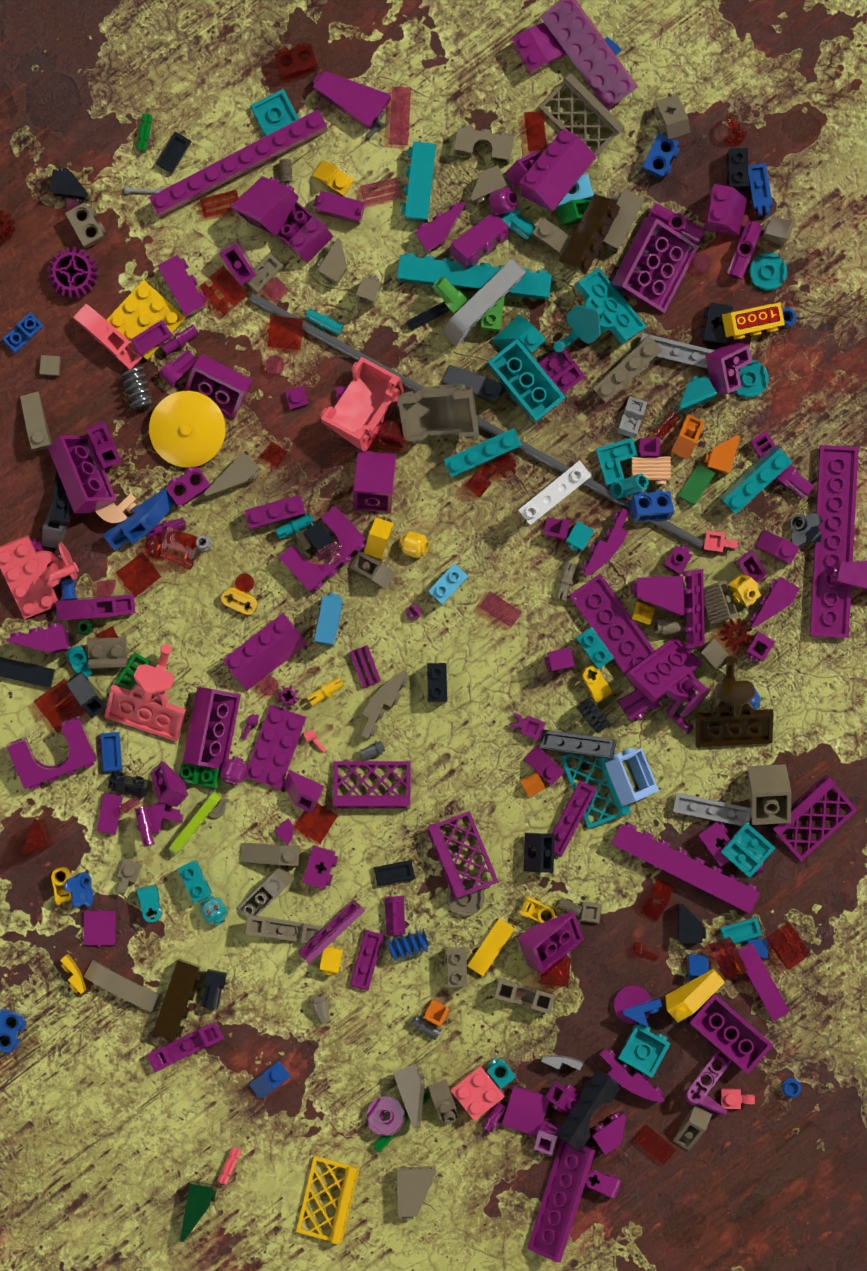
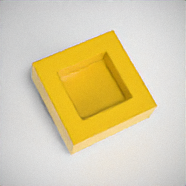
M637 602L632 619L650 625L655 607Z

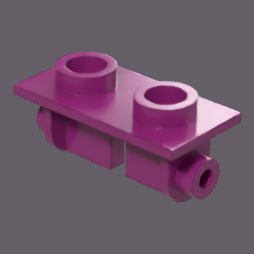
M385 896L386 935L406 934L404 896Z

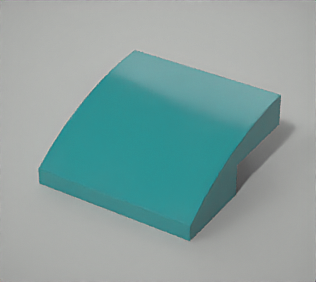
M745 822L726 844L721 853L750 878L760 868L763 861L774 851L775 847L749 823Z

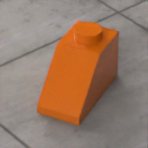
M687 414L671 452L689 459L705 422Z
M736 435L714 447L711 452H707L704 463H707L706 468L728 475L741 436Z

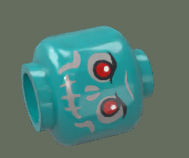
M210 896L201 902L202 906L199 911L207 924L218 926L225 922L228 910L221 898Z

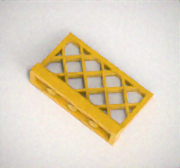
M314 1156L296 1232L331 1241V1243L337 1245L343 1242L360 1166ZM318 1161L325 1163L328 1171L322 1175L316 1169ZM337 1167L346 1169L345 1176L340 1180L337 1179L333 1172ZM330 1172L335 1183L327 1187L321 1177ZM319 1179L324 1190L315 1194L312 1189V1183ZM337 1184L341 1193L339 1197L334 1199L328 1189ZM326 1191L331 1202L322 1206L317 1196ZM314 1198L319 1209L311 1213L307 1204L308 1201ZM333 1203L336 1214L329 1218L324 1208ZM321 1210L326 1221L318 1225L312 1215ZM310 1217L315 1226L310 1231L302 1229L303 1221ZM327 1222L332 1229L330 1236L324 1235L319 1228Z

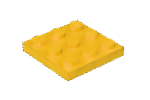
M143 279L109 316L107 321L130 341L160 320L164 321L171 334H173L186 320V317ZM162 344L143 355V357L149 360Z

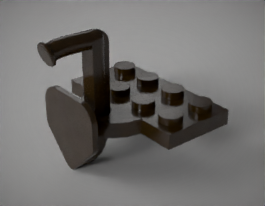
M728 656L725 659L726 682H720L715 686L716 697L721 702L717 705L715 712L696 713L695 746L714 747L772 743L773 709L753 710L750 700L755 697L754 685L749 681H735L734 674L737 660L733 656Z

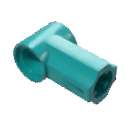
M516 208L511 212L500 214L499 217L509 226V230H513L526 241L530 239L536 226L521 216L522 214Z
M640 473L627 479L613 482L610 486V493L616 499L630 497L635 493L646 490L649 482L647 477Z

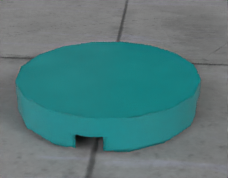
M770 252L762 253L750 264V280L760 290H775L786 280V263L777 254Z
M752 360L751 363L738 369L742 386L735 390L738 395L744 398H753L759 396L766 389L769 375L761 363Z

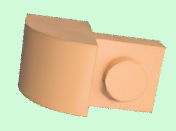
M130 494L118 506L112 503L95 510V512L106 522L118 525L128 518L125 513H130L137 506L136 502L138 500Z

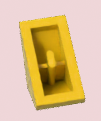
M375 517L364 554L382 560L394 523Z

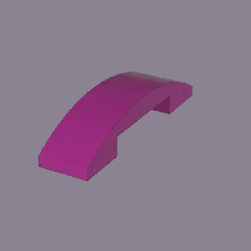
M215 1021L147 1054V1057L154 1072H157L176 1061L223 1040L224 1037Z

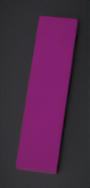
M582 780L578 782L552 834H555L554 853L562 857L597 788Z
M352 900L301 948L298 954L310 964L365 911L364 908L355 900Z

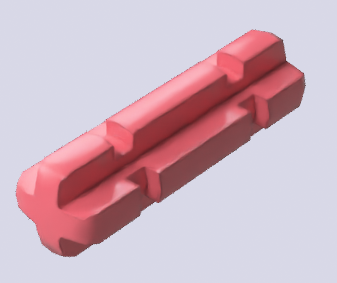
M236 1147L231 1148L230 1156L227 1157L222 1173L218 1177L219 1183L224 1185L228 1183L229 1175L232 1174L237 1163L236 1159L241 1154L240 1149Z

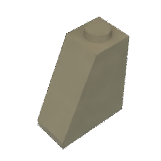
M436 1166L397 1167L398 1217H402V1220H413V1217L418 1216L436 1174Z

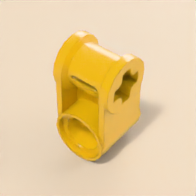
M587 666L582 670V679L596 704L613 694L598 668ZM588 670L595 671L593 680L587 678Z
M66 867L55 869L51 875L57 905H61L62 902L71 901V892L64 890L66 881L71 877V873ZM58 871L65 873L66 879L64 881L57 879L56 874Z
M527 895L524 896L525 901L521 909L517 911V913L540 923L545 922L541 918V913L544 910L552 913L551 919L555 918V912L552 908Z

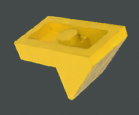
M322 160L312 177L343 197L354 183L352 178L338 170V166Z

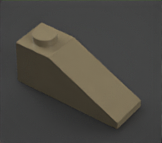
M545 218L541 219L531 237L560 257H562L571 239L570 236Z
M39 391L20 396L31 449L36 452L49 448L52 440Z
M242 452L204 492V495L208 498L247 484L250 480L254 482L260 476L259 471L261 468Z
M242 843L241 862L299 866L300 846Z
M413 1064L393 1074L412 1127L419 1129L421 1128L425 1090L423 1079L426 1077L422 1067L419 1068V1066Z

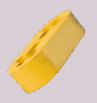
M232 587L227 588L221 596L224 605L246 615L252 614L258 605L257 600L253 596ZM229 594L233 595L232 601L229 600ZM247 602H250L251 607L249 609L246 608Z

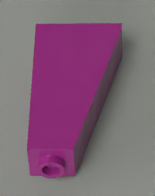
M326 71L322 75L318 74L313 81V89L317 94L367 130H370L378 116L391 101V95Z
M867 561L834 563L830 569V582L867 591Z

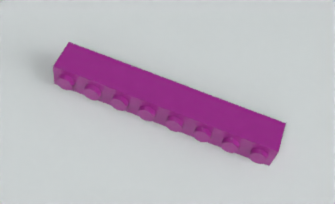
M626 822L625 825L620 823L610 844L747 913H751L760 895L756 891V886L748 882L744 885L739 882L740 878L732 874L726 876L722 874V869L714 865L710 868L704 865L706 861L696 856L692 859L687 856L688 852L680 848L676 851L670 848V843L662 839L658 842L652 839L654 835L644 830L642 833L636 831V826Z

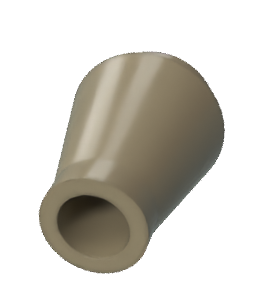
M663 617L655 620L654 631L659 636L683 633V622Z
M324 993L310 997L311 1002L309 1004L319 1023L322 1024L330 1021L328 997H325Z

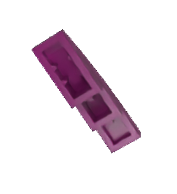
M752 942L736 950L735 954L771 1019L775 1021L789 1013L790 1011Z

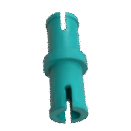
M311 308L305 315L306 320L319 325V328L322 330L325 328L335 333L337 336L341 334L344 328L343 324L330 319V316L327 314L324 316Z
M308 513L296 520L291 519L289 523L275 529L278 538L281 540L293 533H298L299 530L312 523L313 518Z

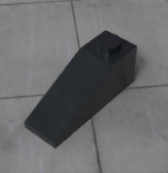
M453 365L449 366L443 383L447 385L464 384L465 388L472 386L475 397L494 405L503 388V384Z

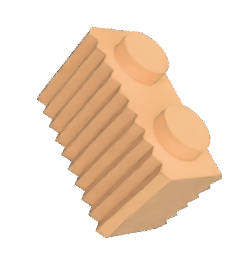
M632 457L631 477L643 473L647 477L648 482L655 481V485H665L666 481L671 480V458Z

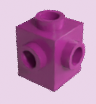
M555 1081L545 1098L552 1102V1107L562 1113L565 1110L570 1113L580 1096L575 1093L576 1089L566 1083L564 1086Z

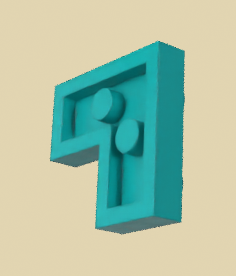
M633 438L595 449L606 486L625 479L620 465L621 461L638 457Z

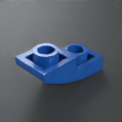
M30 312L16 324L13 330L2 338V342L16 354L44 325Z

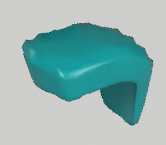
M75 646L69 649L67 656L75 672L78 674L82 671L86 677H89L92 672L91 668H88V659L83 648Z

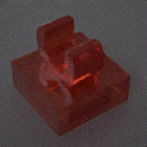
M510 453L492 461L496 470L503 478H507L505 472L508 470L516 474L514 467L517 465Z

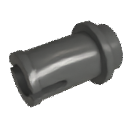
M375 741L374 744L360 749L364 761L378 754L382 755V752L385 751L381 741Z

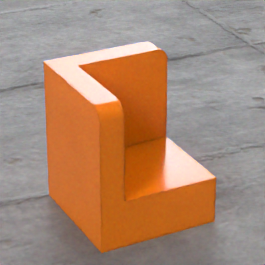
M432 999L424 1014V1019L441 1027L450 1008Z

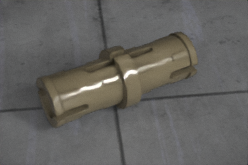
M565 561L562 576L558 580L560 583L555 599L560 600L563 592L561 600L567 601L570 586L574 582L572 579L577 564L572 563L569 570L570 562Z

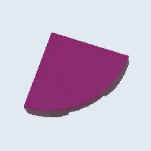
M289 818L274 831L286 845L291 842L294 832L293 824Z

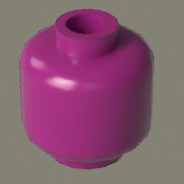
M508 187L494 190L489 197V205L497 214L513 211L518 202L517 194Z
M233 756L232 759L224 760L220 776L223 778V782L237 786L238 783H243L248 767L243 763V759Z

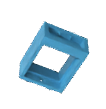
M328 593L327 596L323 595L314 639L317 643L335 646L343 599L340 598L339 594Z

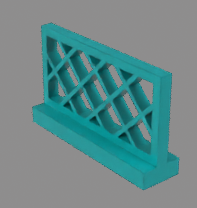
M567 754L560 757L573 791L577 786L574 781L577 773L587 777L586 783H588L589 779L600 783L591 804L588 806V811H585L583 815L588 829L632 812L630 804L621 805L605 765L606 762L612 759L596 757L593 763L584 759L585 755L579 757L577 754ZM570 757L580 759L576 770L568 766L566 759ZM582 761L592 765L589 775L578 771ZM594 767L602 769L604 774L601 781L591 777ZM602 784L610 788L611 792L608 798L598 795ZM596 797L607 801L603 811L592 807ZM608 803L616 805L619 813L614 815L606 813L605 810ZM591 809L601 813L599 820L593 823L590 822L588 816Z

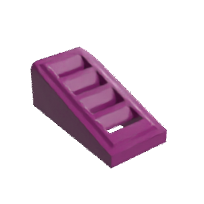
M766 430L749 442L760 459L775 446ZM765 439L766 442L758 447L757 443ZM769 445L770 449L762 453L761 450Z
M699 1088L693 1093L690 1092L692 1094L691 1098L693 1100L695 1098H698L697 1094L700 1091ZM708 1095L700 1103L696 1104L700 1108L718 1116L725 1115L727 1112L725 1108Z

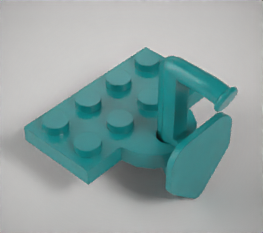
M598 268L574 285L586 301L582 306L576 305L568 312L567 322L573 331L561 341L555 342L553 347L556 352H562L564 348L575 342L579 337L583 342L590 344L601 335V331L608 330L623 345L647 326L618 290L611 285V282L601 269Z

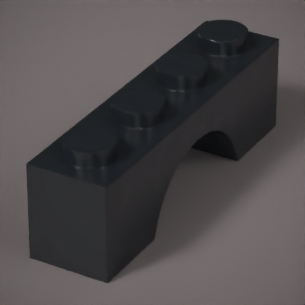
M596 1070L556 1136L566 1145L581 1152L591 1136L589 1123L594 1111L604 1103H611L621 1085L612 1077Z

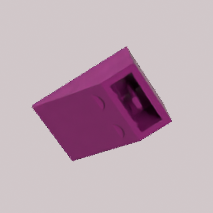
M298 202L295 203L277 234V237L307 264L334 237L321 221Z
M59 623L49 624L48 629L40 627L29 629L27 634H24V632L12 633L10 638H6L7 642L53 654L72 648L68 628Z

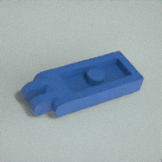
M766 163L748 165V181L753 209H757L758 216H763L762 208H765L766 215H770L769 207H772L773 203Z

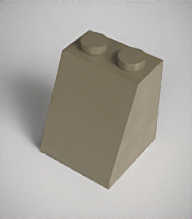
M786 764L747 766L752 825L791 823V787Z

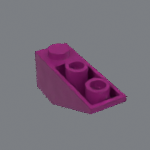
M458 202L454 203L445 214L441 212L432 218L434 221L429 224L425 222L416 228L415 236L427 255L444 245L465 208L464 202L460 204Z
M778 577L777 580L773 579L768 587L770 589L768 596L764 595L759 603V606H761L758 613L754 612L749 620L752 623L750 628H755L791 605L800 588L782 577Z

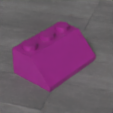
M201 355L192 368L184 391H196L208 396L219 406L223 415L234 420L249 392L253 380Z

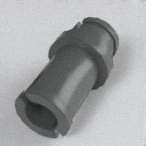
M418 1014L411 1022V1025L415 1026L417 1031L426 1033L434 1040L438 1038L442 1029H439Z

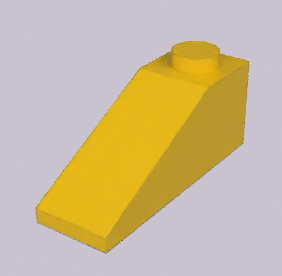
M713 968L665 996L667 1011L677 1022L682 1021L694 1014L725 983L724 980Z

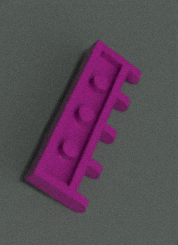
M698 568L683 572L686 582V588L684 589L686 607L684 612L687 613V626L684 627V631L687 632V643L684 644L685 649L705 645L703 569Z

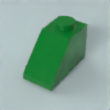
M591 199L571 200L556 207L561 226L578 224Z

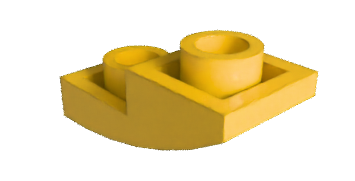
M67 954L60 960L63 963L61 966L68 974L70 972L73 974L68 979L70 988L75 993L79 992L82 994L86 990L83 976L74 960Z

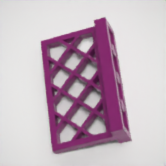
M334 761V809H411V761ZM338 766H346L351 772L345 778H342L338 774ZM360 766H366L370 770L363 779L355 772ZM379 766H385L389 770L382 779L374 772ZM398 766H407V773L402 778L394 772ZM372 773L380 780L373 788L365 782ZM391 773L399 780L392 788L384 782ZM352 774L360 780L354 788L345 781ZM342 783L350 789L346 795H338V787ZM362 783L370 789L366 795H359L355 791ZM381 783L389 789L385 795H378L374 791ZM402 783L407 788V795H398L394 789Z
M824 775L791 805V823L770 824L769 827L799 861H802L848 820L857 809L835 785V782L829 776ZM832 788L837 792L836 801L826 800L827 792ZM815 803H823L822 814L812 813ZM826 803H836L835 814H825ZM839 804H847L851 810L845 815L839 814ZM801 816H808V826H798V819ZM812 816H822L821 827H811ZM825 817H835V823L832 827H825ZM788 828L794 829V839H786L782 833ZM798 829H808L807 840L797 839ZM811 829L821 830L818 840H810ZM797 842L807 843L806 850L801 855L796 851Z
M470 811L437 824H432L426 828L454 900L499 882ZM468 818L470 823L468 830L457 826L460 819ZM448 825L453 827L450 837L442 834L441 826ZM455 829L466 833L462 843L452 839ZM468 834L476 838L475 848L464 844ZM450 841L460 845L457 855L449 852L448 846ZM463 847L473 851L470 860L459 856ZM475 852L483 855L484 862L482 866L471 862ZM457 859L468 863L464 873L456 869ZM470 865L480 868L477 878L466 874ZM482 870L490 873L492 881L486 883L479 880ZM465 877L475 881L473 888L466 891L462 884Z

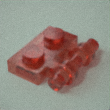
M224 265L209 277L213 285L208 287L204 282L199 286L204 292L205 298H209L215 305L216 311H220L223 316L229 313L225 306L227 303L236 307L249 296ZM219 290L224 295V298L220 300L214 292Z
M730 937L708 945L711 950L710 954L717 961L720 973H723L725 979L747 972L744 961L741 959Z

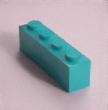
M413 141V147H409L408 158H411V166L407 165L406 177H409V184H405L404 196H407V202L402 204V214L405 215V220L428 223L436 144Z
M512 428L444 459V462L451 477L522 446V443L515 428Z
M775 445L719 498L734 514H737L784 471L792 461L781 448Z

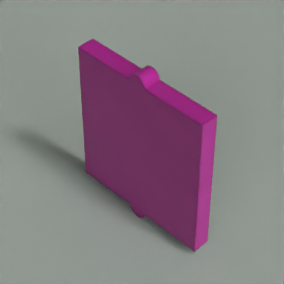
M101 909L98 911H84V945H98V947L102 945H116V911H102Z

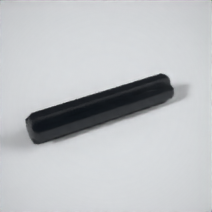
M442 302L406 322L409 329L413 330L451 310Z

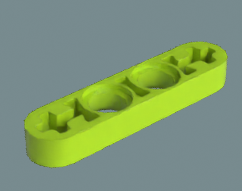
M214 791L169 847L168 850L174 855L179 853L222 799L218 793Z

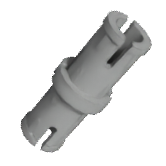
M200 536L196 540V545L199 550L208 551L212 546V542L209 537Z

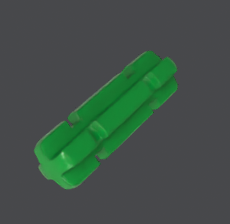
M147 113L142 114V123L140 124L138 134L139 141H137L136 149L139 151L147 150L148 144L146 142L149 140L150 124H152L153 119L152 115Z

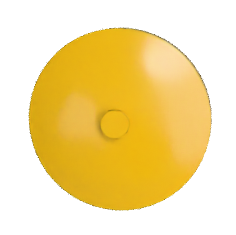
M180 391L165 397L155 407L150 418L149 435L154 449L165 461L179 467H196L207 463L220 451L226 436V422L221 409L211 398L196 391Z

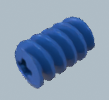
M424 928L422 934L415 930L414 937L408 932L407 939L403 934L400 935V941L395 936L393 937V943L387 939L391 956L396 962L399 960V955L403 959H406V953L413 957L414 950L418 955L421 954V948L426 953L428 952L429 944Z

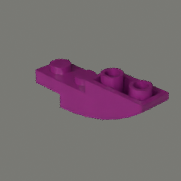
M622 508L621 512L617 511L612 520L615 522L613 529H608L604 539H607V542L599 540L598 543H593L589 552L592 556L589 561L585 560L581 569L584 571L583 576L587 577L596 572L617 552L628 534V531L622 529L630 511Z
M134 594L56 601L57 620L134 614Z
M603 1048L598 1052L611 1066L607 1074L622 1087L652 1101L663 1102L665 1100L662 1097L664 1092L657 1085L653 1087L648 1082L650 1078L642 1072L639 1073L637 1070L630 1075L629 1073L632 1070L624 1062L620 1064L616 1060L618 1056L611 1049L607 1051Z

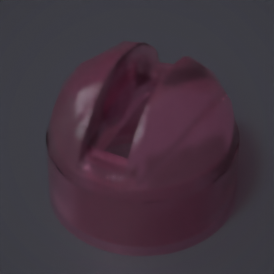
M65 197L66 212L79 206L76 197Z

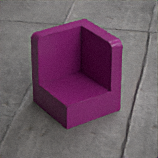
M660 437L655 439L639 438L638 457H659Z
M547 517L543 536L566 540L570 520Z

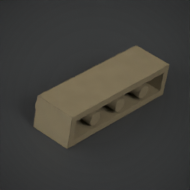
M648 335L605 375L593 389L607 402L657 356L662 349Z

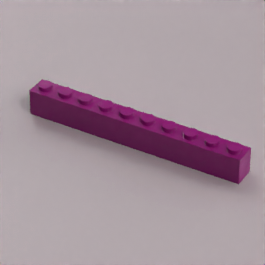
M319 109L163 189L150 196L149 199L159 218H162L327 132V125Z

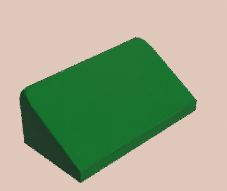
M698 464L678 496L694 506L715 475V472Z

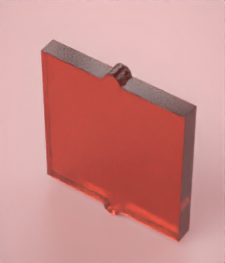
M270 315L269 329H267L269 333L267 347L301 350L302 336H304V333H302L304 319Z
M143 552L116 572L123 581V586L127 587L134 594L135 598L161 578V575L154 568V563H150Z
M317 803L312 813L306 810L303 811L294 828L305 834L306 838L310 837L321 844L338 815L327 809L326 805L322 806Z

